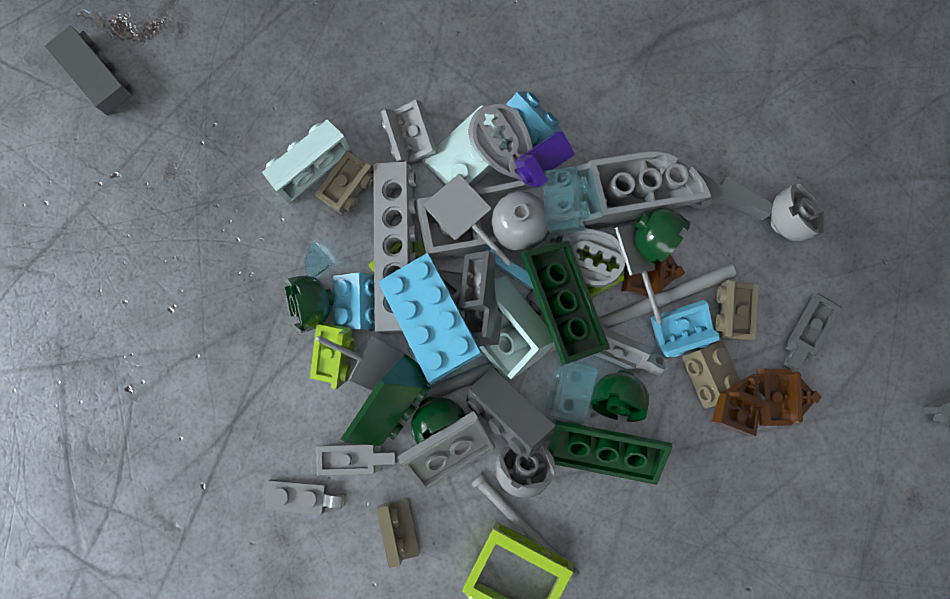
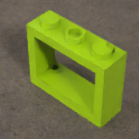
M496 521L465 581L462 592L466 593L469 599H509L477 581L495 544L557 576L558 578L547 599H560L573 573L574 562Z

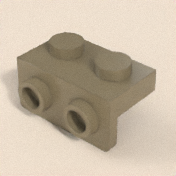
M347 150L314 195L338 213L344 215L346 211L350 212L355 207L359 199L357 196L363 188L367 189L374 180L373 166L368 162H363Z
M727 280L718 287L717 302L720 303V314L716 316L715 329L719 331L720 338L756 340L759 284Z
M723 340L682 356V360L704 408L716 406L720 393L741 381Z

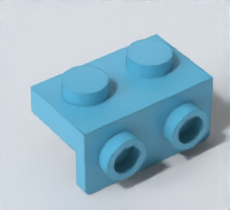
M530 91L517 92L506 105L515 109L521 116L531 138L532 147H535L557 131H562L558 125L559 120L551 112H545L539 105L541 102L535 94Z
M352 273L333 276L334 325L353 328V331H374V275Z
M705 300L661 313V324L657 323L655 316L651 317L657 347L666 357L680 356L685 351L694 348H705L710 346L712 342L720 340L719 333L713 329L709 306Z

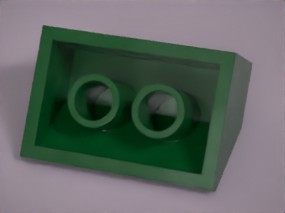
M405 354L379 380L341 437L342 441L345 443L382 446L389 437L392 440L396 438L404 427L400 424L402 419L407 422L417 409L413 405L416 399L421 402L431 389L427 385L429 382L420 365L415 360Z

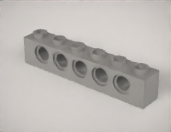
M406 161L373 164L375 332L381 334L403 333L378 281L418 259L417 253L414 252V242L418 240V230L413 220V214H417V200L413 197V187L417 186L416 171ZM397 188H402L401 195L398 198L391 199L392 192ZM397 215H402L401 223L397 226H392V219ZM397 242H402V250L397 254H392L391 249L393 245Z

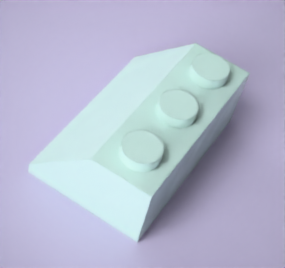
M482 105L436 146L437 153L422 159V162L445 185L460 174L473 188L493 169L472 147L468 135L470 121L476 111L483 107ZM485 114L486 120L483 124L492 126L494 132L491 136L500 138L502 144L499 148L507 150L509 138L506 139L500 136L499 132L502 127L494 126L491 121L494 115Z
M326 120L323 123L320 122L310 129L309 135L304 139L293 142L283 156L272 159L262 173L273 188L290 203L335 167L347 150L352 153V150L343 134Z
M503 276L494 279L498 313L502 317L499 345L481 346L479 348L501 376L508 382H511L541 359L554 345V341L546 324L507 277ZM461 311V314L464 318L465 312Z

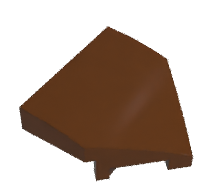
M671 254L662 262L656 259L655 270L647 272L654 294L662 292L663 288L685 274L682 266L676 264ZM625 264L622 292L648 296L642 274L630 275Z
M758 369L761 381L758 384L762 400L768 401L769 404L767 408L760 407V426H792L793 423H801L803 415L813 404H817L822 398L817 391H813L802 380L799 371L792 372L790 369Z
M752 374L720 393L713 414V423L747 436L757 435L760 407L767 408L769 406L768 401L762 400L757 385L761 381L758 374Z

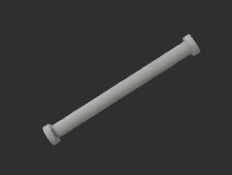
M481 472L471 482V485L474 488L478 487L527 538L557 553L487 481V475L484 472ZM576 567L573 568V573L567 583L568 585L580 574Z

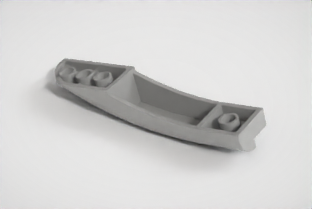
M642 152L591 160L586 164L546 174L545 176L548 181L540 187L526 185L520 180L476 189L477 194L491 207V210L476 224L499 249H506L507 247L500 244L494 235L492 216L493 210L500 199L509 193L518 191L529 192L539 197L544 203L550 220L548 233L543 241L553 231L567 228L599 229L638 219L644 212L650 214L652 211L660 208L676 209L711 198V194L700 174L693 167L689 168L678 161V157L663 152ZM431 197L417 199L420 234L423 237L425 252L432 259L453 255V258L465 256V254L491 250L472 227L455 241L423 207V204Z

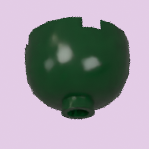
M660 208L652 211L650 214L644 212L634 224L637 227L634 234V245L638 253L651 265L655 266L656 259L660 262L664 261L683 240V237L679 234L683 228L687 231L689 230L690 222L672 209Z
M308 275L285 279V282L290 285L285 287L289 313L291 317H297L299 322L294 324L297 332L311 331L316 329L318 324L325 323L330 314V305H334L331 290L325 289L321 281Z
M619 370L618 372L603 376L595 384L590 404L593 403L592 409L602 416L618 420V415L628 416L627 422H637L646 419L649 393L644 383L635 377L632 372Z
M428 397L419 403V408L412 417L411 432L413 438L419 444L463 418L466 414L461 406L452 399Z

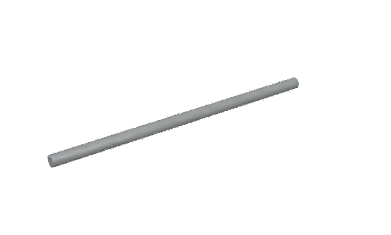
M729 264L655 294L658 308L737 276L734 266ZM648 297L599 317L602 327L609 329L653 311L650 299ZM555 344L547 353L557 350ZM491 362L448 378L429 386L431 389L424 399L428 397L439 398L474 384L490 369L494 368L496 371L497 369Z

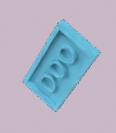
M428 253L378 281L429 383L432 384L483 355L432 257Z

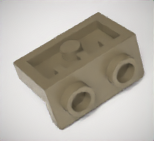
M401 499L380 504L376 510L388 567L400 566L404 559L417 557L420 554L409 500Z

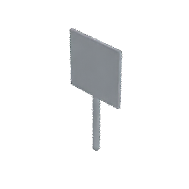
M460 174L423 204V207L455 241L472 227L507 266L511 265V261L476 224L491 210V207Z
M637 227L615 228L629 274H642L658 324H661L662 318L647 273L655 270V267L638 253L634 245V234Z
M321 336L316 338L318 342L358 360L348 380L372 391L379 380L406 354L372 336L369 337L361 355Z

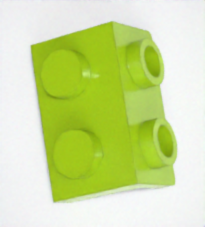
M322 323L316 326L310 379L329 382L333 389H338L348 381L351 374V366L348 365L349 356L318 342L316 338L321 336L353 351L355 339L352 338L353 328L329 323Z

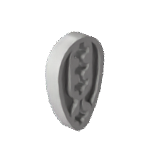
M488 104L481 107L473 115L469 124L468 135L472 147L492 168L504 175L521 180L517 171H515L517 167L514 163V158L517 159L533 148L526 125L519 113L508 105ZM485 114L494 115L491 121L494 126L502 127L499 132L500 136L506 139L509 138L507 150L499 148L502 144L500 138L491 136L494 132L492 126L483 124L486 120Z
M567 228L553 231L546 237L545 246L552 245L551 241H557L558 238H562L563 241H570L587 286L594 288L609 286L618 280L624 270L625 258L618 239L608 233L586 228ZM585 248H588L589 254L593 257L601 253L603 254V260L606 262L614 258L619 269L613 268L611 272L606 271L607 266L603 263L595 267L593 266V260L590 258H586L584 262L580 261V255L577 252H583Z

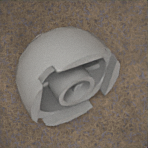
M794 184L775 197L771 214V226L776 233L791 241H806L826 231V215L824 211L818 212L815 205L820 202L810 189L803 184L796 186Z
M518 191L509 193L500 199L493 210L492 227L495 237L503 246L516 251L517 249L530 250L542 243L548 233L550 219L547 208L539 197L529 192Z
M507 442L498 455L495 471L498 482L507 493L518 498H532L541 494L550 484L556 467L554 458L546 447L542 446L527 460L522 454H516Z

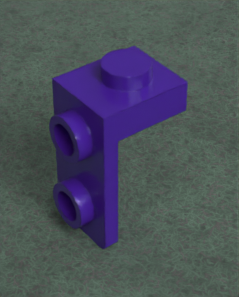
M557 131L515 159L514 163L518 168L517 173L523 183L529 186L540 187L548 181L545 176L547 173L573 157L575 153L564 133Z

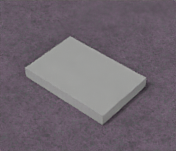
M473 411L397 457L403 468L419 488L424 491L493 450L495 445Z

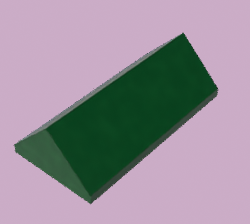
M567 240L522 252L521 256L562 365L570 364L610 349L570 241Z
M553 419L552 423L555 425V429L551 439H549L547 449L553 456L555 465L657 485L673 447L672 443Z

